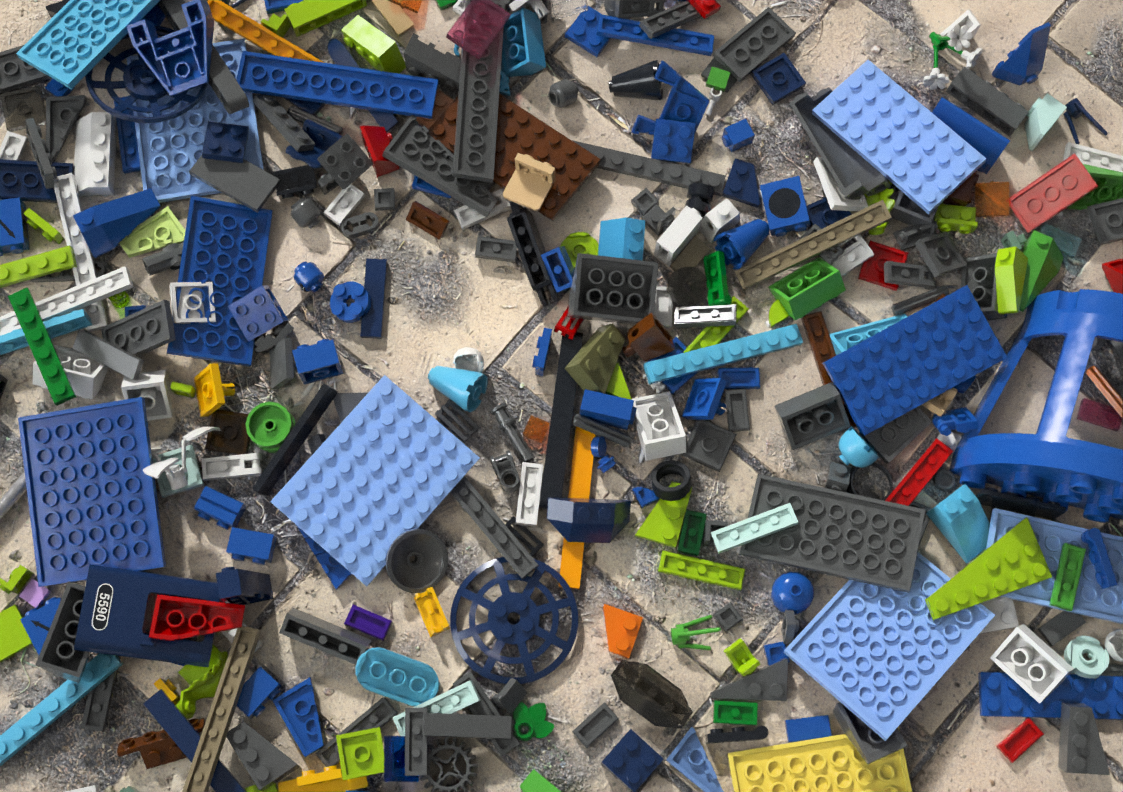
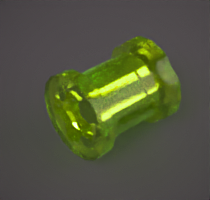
M125 291L108 297L113 306L119 309L126 307L130 301V297Z

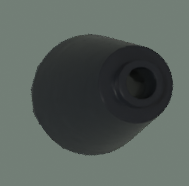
M658 60L612 76V81H609L610 93H614V96L663 100V89H660L662 82L654 78L660 65Z

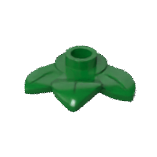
M520 702L513 712L516 722L514 734L521 741H528L533 737L544 738L554 729V724L545 721V703L534 704L528 708L523 702ZM522 726L529 728L527 734L521 733L520 729Z

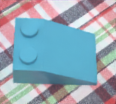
M966 484L959 487L926 513L966 564L986 549L990 523L979 499Z

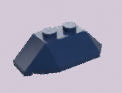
M548 497L546 518L568 542L610 543L630 522L631 500Z

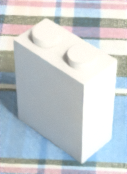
M686 206L657 240L654 256L669 267L691 239L699 232L703 218L696 209Z

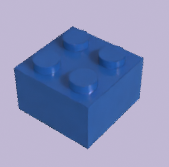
M322 339L317 344L310 346L304 344L298 346L296 350H292L298 374L304 385L344 374L333 339Z

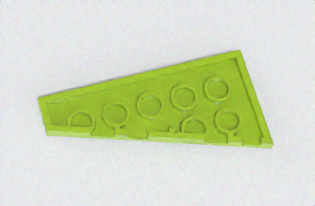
M1026 517L998 541L971 561L964 569L960 570L953 578L925 599L933 620L1052 577L1028 518Z

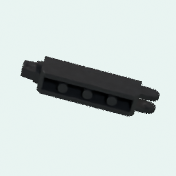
M511 201L509 203L512 213L507 217V221L533 291L537 292L541 304L545 307L548 305V299L545 294L547 291H550L551 297L555 302L560 300L559 294L554 288L541 257L546 251L532 213L526 207L523 208L521 205Z

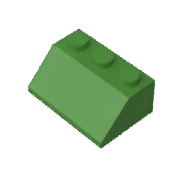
M819 257L768 287L775 299H779L789 316L794 320L804 317L810 311L821 307L822 304L846 291L840 271Z

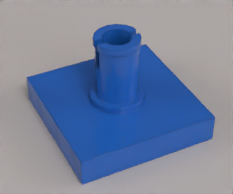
M722 378L695 379L682 417L687 420H713L715 413L719 416L724 414L726 411L724 409L727 406L725 403L720 402L727 381Z

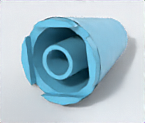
M436 366L428 374L430 385L468 412L476 410L482 401L479 400L481 393L485 394L487 389L488 377L481 372Z

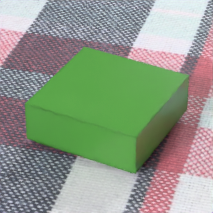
M711 67L706 87H714L715 90H722L724 92L730 72Z

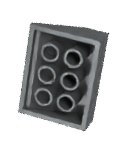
M578 253L569 297L568 317L636 325L650 313L654 314L658 262Z

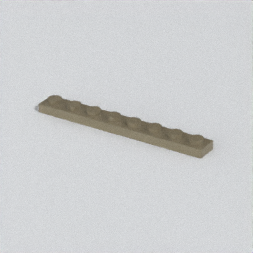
M881 200L734 272L744 291L892 220V217L884 201Z
M245 626L237 628L182 792H208L261 634V631Z

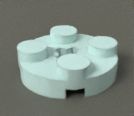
M1078 636L1066 646L1064 659L1074 668L1071 673L1084 678H1098L1109 665V654L1106 648L1104 650L1099 645L1100 642L1093 637ZM1084 653H1086L1087 656L1091 658V660H1085L1083 658Z

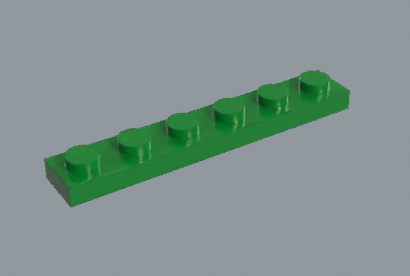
M27 287L9 295L8 298L54 404L58 406L75 398L74 390L30 290Z

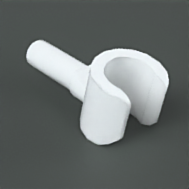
M714 87L711 88L709 94L710 104L706 112L707 116H711L715 103L721 98L722 90H720L718 95L713 94Z

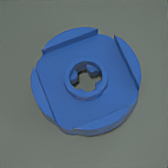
M350 281L334 287L330 298V308L336 317L343 322L353 323L359 321L364 313H368L371 307V296L363 285ZM349 298L355 300V302L351 303V305L348 307V304L346 303L347 300H349Z

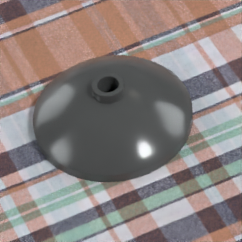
M424 529L409 530L398 536L391 544L386 556V569L389 578L398 588L409 593H422L430 587H435L445 575L448 566V552L445 544L436 534ZM415 555V560L410 562V557Z

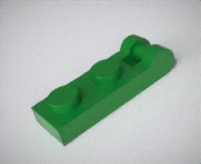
M716 251L703 257L709 306L730 305L732 299L728 293L724 252Z

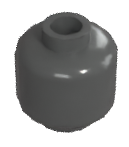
M568 79L558 81L550 87L548 92L549 100L554 106L559 108L571 105L577 100L578 87Z
M301 198L291 206L293 209L291 216L301 228L308 226L311 229L320 222L317 218L321 215V211L311 199L305 200Z

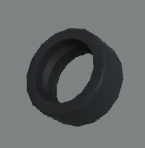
M675 460L664 461L658 464L652 471L653 492L662 500H680L690 492L692 486L690 470L682 462ZM668 474H676L684 478V481L676 487H665L659 484V480Z

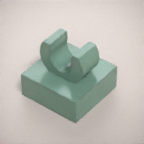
M1011 231L1004 235L1001 242L1004 248L1017 247L1021 250V246L1024 245V242H1027L1024 234L1016 237L1014 231Z

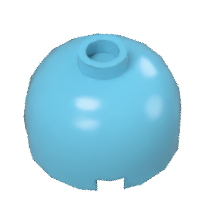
M852 426L841 436L839 450L842 454L839 457L847 466L851 463L855 467L864 468L880 458Z

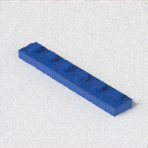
M601 14L598 18L597 36L711 56L713 53L714 35L675 28L650 39L639 26V21Z

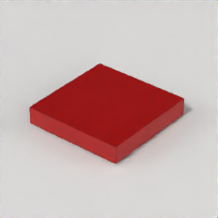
M870 240L868 246L873 251L874 256L862 263L858 279L897 291L899 284L884 282V263L887 261L906 263L909 253Z

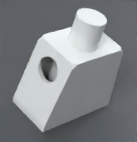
M725 199L704 216L699 231L710 243H713L716 235L731 229L740 222V212L728 199Z

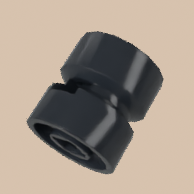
M703 183L690 184L685 207L688 206L689 208L696 209L701 214V217L704 218L711 211L710 203L713 200L714 188Z

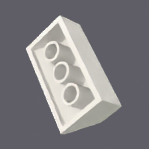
M91 112L76 121L74 178L79 197L114 196L117 121L108 112Z

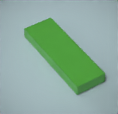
M1068 543L1063 544L1049 605L1067 611L1073 610L1086 549Z

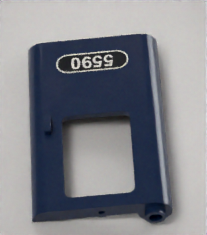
M90 564L74 650L209 667L214 633L205 634L202 642L181 639L168 641L149 638V635L143 634L142 628L149 594L154 593L219 602L217 582Z

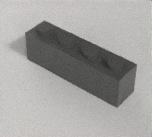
M966 67L962 68L946 91L1009 137L1028 114V111L1021 104L1011 100L1007 94L998 91L990 82L984 81L973 70Z
M292 608L286 614L279 632L282 635L355 665L358 658L369 649L372 640L295 608Z

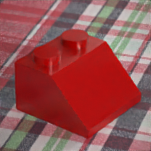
M360 126L363 143L370 160L373 162L372 166L376 176L380 177L399 170L397 164L382 156L386 147L393 140L391 133H386L384 127Z

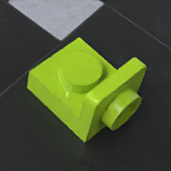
M20 565L11 572L8 582L0 578V589L8 594L11 591L19 594L34 573Z

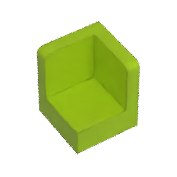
M273 14L268 21L265 19L261 20L262 26L282 38L291 27L289 18L285 14L282 17Z

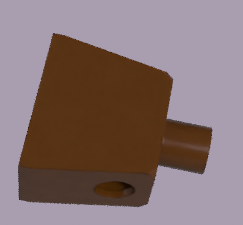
M653 313L647 315L628 330L629 343L622 347V351L627 358L637 353L643 361L651 360L675 350L672 336Z

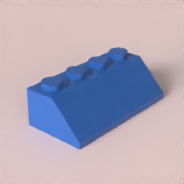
M943 97L932 112L986 158V162L977 169L979 172L987 174L1010 142V140Z

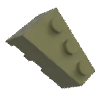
M613 323L599 327L565 367L566 371L583 391L586 389L605 394L625 337Z

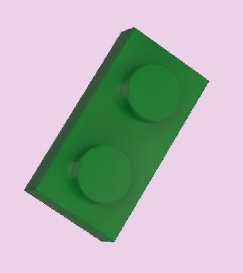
M714 700L713 723L756 726L758 703Z

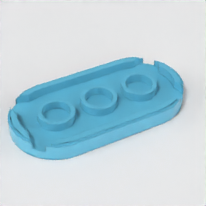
M380 647L368 649L357 660L355 667L357 680L365 689L411 706L420 705L434 698L438 693V676L434 669L426 663Z

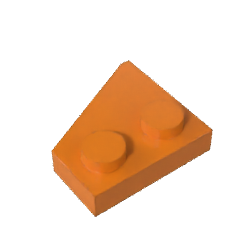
M604 604L603 612L608 650L611 653L629 659L643 617Z

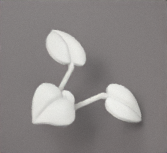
M201 427L182 437L181 468L178 464L174 465L179 461L178 458L161 461L157 453L162 451L161 448H151L152 458L156 459L157 463L147 466L143 469V472L157 479L165 472L172 490L188 485L184 474L188 471L186 468V444L210 431H221L220 428Z

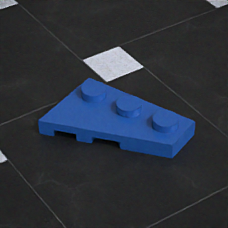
M309 677L272 700L304 757L325 746L312 679Z

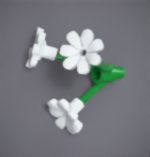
M959 24L952 27L953 31H949L947 36H941L935 32L929 35L934 50V68L930 76H925L923 79L925 87L930 86V90L937 89V86L940 89L946 88L945 83H949V78L945 74H940V69L938 68L939 50L949 48L967 60V69L975 67V60L982 54L983 49L977 48L972 53L966 50L962 51V46L965 48L970 47V42L967 39L972 38V33H967L969 29L967 25H963L961 28Z

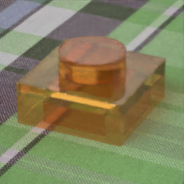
M531 415L523 436L542 443L550 423Z

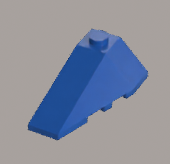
M1047 22L1032 29L1018 43L1019 47L1007 54V61H1000L992 72V76L1019 86L1035 82L1043 69L1050 23Z

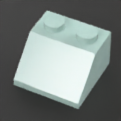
M1048 93L1043 99L1039 97L1026 115L1029 118L1024 125L1028 147L1031 151L1035 149L1067 108Z

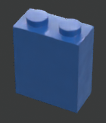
M585 389L580 407V415L606 426L627 430L629 424L633 425L637 408L633 407L634 400Z

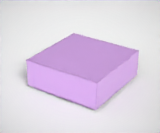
M31 579L19 597L38 609L51 591L45 586L38 587V582Z

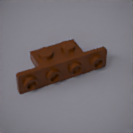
M204 718L188 720L198 733L203 731L205 725ZM165 730L158 732L150 731L134 739L127 738L118 744L117 749L118 757L140 751L146 769L187 758Z

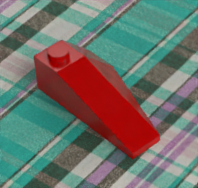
M157 594L149 638L174 641L242 628L245 605Z

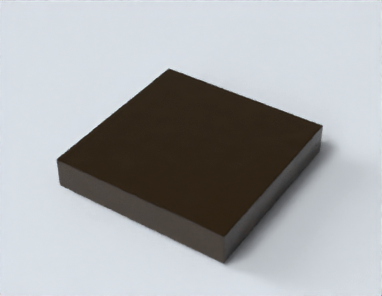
M224 410L213 412L209 427H219L221 431L213 430L208 432L205 450L232 455L248 454L251 439L247 434L246 421L249 414Z

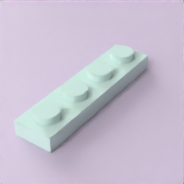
M788 503L711 532V537L718 554L797 525L798 520L791 504Z
M470 680L413 708H429L428 713L453 714L481 699L473 681ZM405 712L392 717L401 738L405 737Z

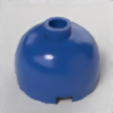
M787 572L780 575L774 581L771 598L779 611L785 613V610H793L794 614L797 615L804 612L811 605L814 599V587L805 575L799 572Z

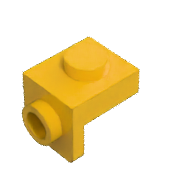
M159 678L154 683L158 690L163 689L175 705L180 701V696L175 692L177 687L169 679L165 681Z

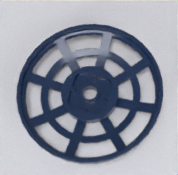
M154 25L158 36H165L175 32L171 28ZM127 33L121 40L129 38V33ZM134 47L123 51L116 57L109 52L103 57V59L110 63L105 72V81H92L93 68L85 75L90 95L103 110L120 119L136 123H158L183 115L200 101L208 83L203 84L196 97L188 95L187 90L171 96L175 99L159 106L157 99L170 95ZM138 54L139 59L131 62L129 65L121 62L129 56ZM115 68L124 72L123 81H111ZM145 77L153 78L151 81L143 80ZM94 88L107 89L111 98L119 105L112 109L104 104L95 93ZM125 88L130 95L123 101L113 89ZM137 99L149 101L150 108L133 106L132 104ZM180 101L189 102L177 111L161 115L160 111L169 109ZM129 109L136 112L152 113L153 117L132 116L122 112Z
M504 557L488 561L476 568L463 581L454 597L450 613V628L456 649L463 660L475 672L491 681L507 684L513 678L520 684H526L544 678L564 662L575 642L578 630V609L571 588L555 569L536 559L534 560L539 567L536 568L532 577L527 576L523 580L518 574L505 575L502 563L508 561ZM494 566L497 577L486 583L477 594L466 589L468 584L479 573ZM544 571L550 573L560 583L568 598L555 601L549 589L539 582ZM519 580L525 581L528 584L523 593L510 592L507 581ZM499 584L502 596L498 597L494 602L483 597L490 588ZM535 587L546 596L549 603L536 606L530 598ZM462 596L472 601L469 612L470 628L458 632L456 614ZM480 605L489 610L488 622L476 625L475 615L477 606ZM571 607L572 626L570 636L566 642L556 636L559 625L558 609ZM552 611V627L550 632L539 627L540 615ZM511 613H517L520 616V621L515 625L508 622V616ZM491 630L497 638L492 650L482 642L479 637L480 633ZM534 635L545 640L537 650L529 654L526 645L528 640ZM473 637L481 651L489 656L483 668L478 666L468 656L460 640ZM505 644L517 645L521 657H506L500 655ZM551 644L563 650L552 664L542 671L534 672L531 660L542 655ZM496 661L506 664L523 663L527 676L503 677L495 675L491 671Z

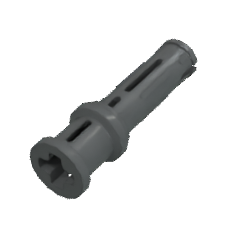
M502 403L496 406L490 413L498 421L499 429L507 434L522 463L531 461L535 456L515 425L516 419L510 415L506 408L507 404Z

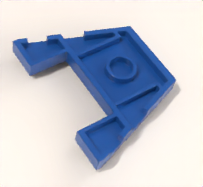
M661 60L654 78L673 87L659 119L696 123V132L709 104V99L666 62ZM638 114L631 133H649V135H654L656 121Z

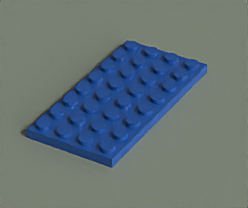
M191 195L178 282H201V284L212 282L213 293L209 299L208 287L193 288L189 292V295L193 291H200L202 293L203 299L201 301L204 306L207 323L191 322V324H176L173 321L176 340L168 343L167 354L251 366L255 339L252 341L246 339L228 306L262 286L273 210L261 208L257 213L241 204ZM177 287L176 290L177 312L181 287ZM189 297V300L193 304L198 305L200 303L199 301H194L191 297ZM209 300L215 306V311L210 312ZM188 309L186 312V318H188V313L191 311L190 309ZM197 309L196 311L199 312L200 318H202V311L200 309ZM212 313H215L216 322L211 323L209 318H211Z
M968 285L822 364L840 393L861 435L865 436L1008 357Z

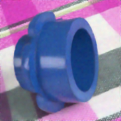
M606 455L598 461L599 466L597 469L600 468L604 473L616 464L613 459L614 456L609 457Z

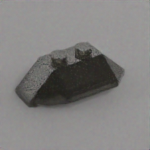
M622 659L611 674L620 700L654 726L682 729L693 713L682 690L645 663L628 662Z

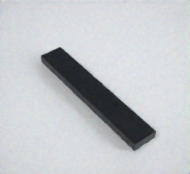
M325 383L321 386L253 486V490L268 496L337 395V390Z

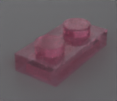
M1085 398L1081 400L1077 416L1078 420L1116 432L1120 429L1122 417L1113 407Z

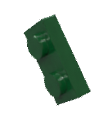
M686 510L677 552L694 556L699 555L707 514Z

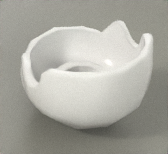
M465 347L458 349L455 353L453 364L457 369L482 373L484 358L477 349Z
M1123 629L1112 631L1105 639V648L1109 656L1119 662H1123Z

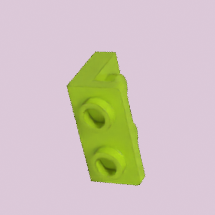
M940 204L934 216V221L938 225L937 229L941 232L959 231L961 234H970L978 227V222H975V207Z

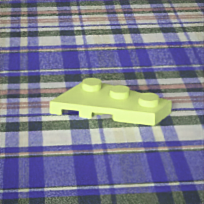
M167 206L138 225L119 244L128 257L131 258L165 248L173 243L179 244L184 242L185 229Z

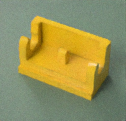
M433 587L426 589L421 594L417 593L414 600L430 637L449 630V624Z

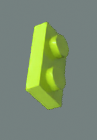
M30 208L23 213L28 219L26 223L34 230L39 228L43 231L41 235L49 242L54 240L57 244H60L64 240V237L58 230Z

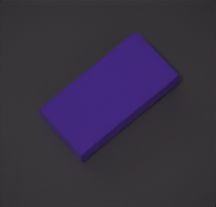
M352 605L344 625L384 641L392 621Z

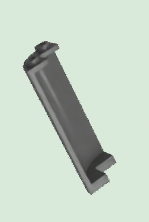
M830 87L820 90L813 98L807 92L797 95L790 102V105L847 199L857 200L864 194L870 197L891 186L883 174L812 114V110L833 92Z

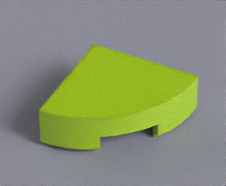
M779 299L772 304L769 310L768 321L771 328L789 317Z

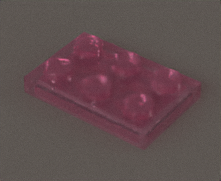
M472 0L449 30L446 38L477 59H480L506 24L511 14L491 0Z

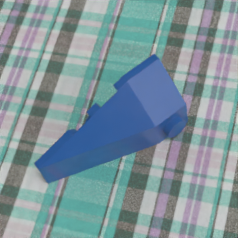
M150 188L90 207L73 215L93 257L96 258L115 249L120 241L126 236L128 237L140 223L147 220L161 206L153 190Z

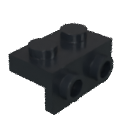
M309 165L273 172V176L280 179L276 193L277 196L282 195V199L294 197V192L302 191V195L314 193V188H318L314 168Z

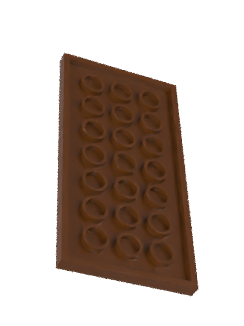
M499 94L493 182L503 189L506 188L516 169L515 158L518 153L527 154L537 161L551 164L555 168L556 180L538 212L553 221L598 167L601 159ZM458 96L428 129L429 134L435 140H439L453 155Z

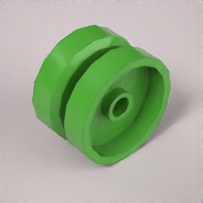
M275 402L260 403L251 410L247 417L246 430L250 439L260 449L275 454L297 422L284 406Z

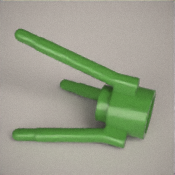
M712 615L684 624H678L676 628H671L672 644L678 645V648L711 650L710 646L686 642L690 641L689 636L719 632L721 628L688 630L687 627L712 619Z

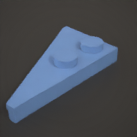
M691 727L665 761L702 791L724 792L696 735L695 729Z

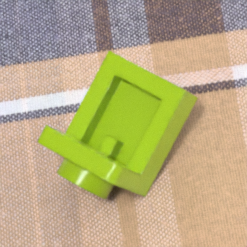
M740 638L723 651L734 669L742 676L752 674L756 667L760 665L759 660L752 655L745 642Z

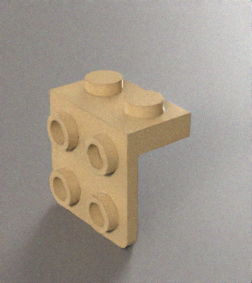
M518 153L515 158L516 169L503 192V197L533 211H539L556 180L555 168L547 162L542 163L535 160L530 155Z

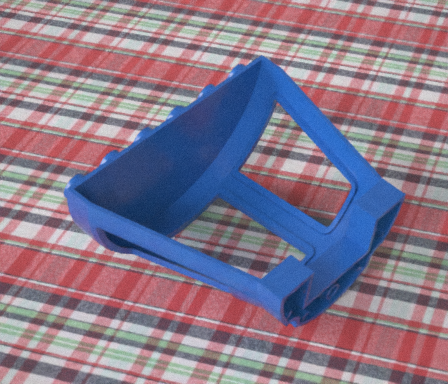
M1080 289L1078 292L1057 290L1036 296L1027 307L1024 324L1006 354L1008 358L1003 360L973 414L978 420V429H972L971 432L963 433L953 453L949 471L961 476L960 484H966L974 489H984L986 483L1002 487L1001 493L1003 494L1012 492L1022 498H1026L1027 494L1043 498L1042 502L1045 503L1049 501L1058 502L1061 506L1066 507V511L1068 510V505L1084 509L1083 517L1085 519L1095 522H1109L1110 517L1123 520V450L1097 443L1070 439L1066 436L1094 338L1123 342V294ZM1052 335L1065 336L1036 434L999 433L979 435L1031 339Z

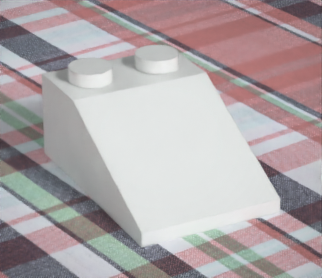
M668 391L632 399L634 400L633 407L637 408L634 420L645 460L686 453V435L671 392Z

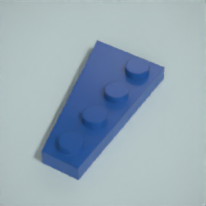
M298 527L337 590L352 573Z

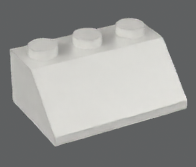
M54 345L75 395L85 399H93L101 390L108 367L77 350ZM35 361L33 363V385L48 389Z
M1025 624L1017 626L990 657L993 662L1039 704L1074 670L1070 664Z

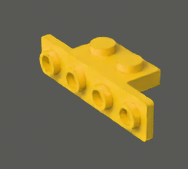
M337 765L324 767V772L316 774L315 770L304 771L301 777H296L297 779L278 783L279 792H346V790L352 791L368 787L367 776L343 781L341 768L337 769Z

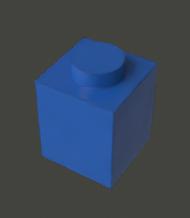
M743 119L724 128L722 142L725 147H729L732 153L751 144L755 134L747 120Z

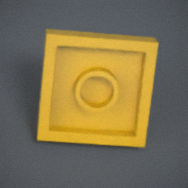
M218 363L209 364L194 377L200 417L210 416L225 404L224 396H234L235 388L230 389L235 387L233 383L222 384Z

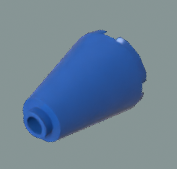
M756 219L721 232L714 238V241L717 242L715 251L724 252L725 264L727 266L731 264L734 266L732 269H740L769 236V225L765 221Z

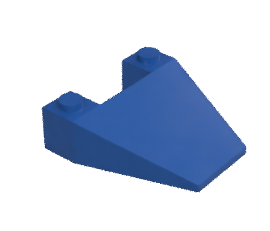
M192 0L182 4L188 27L158 38L154 23L145 19L126 26L132 45L170 96L209 83L214 19L209 4L205 0Z

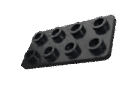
M985 488V490H981L975 495L981 505L991 507L989 523L991 521L992 509L994 508L1050 520L1058 518L1066 512V507L1061 506L1058 502H1040L1038 498H1022L1012 492L1003 494L994 488Z

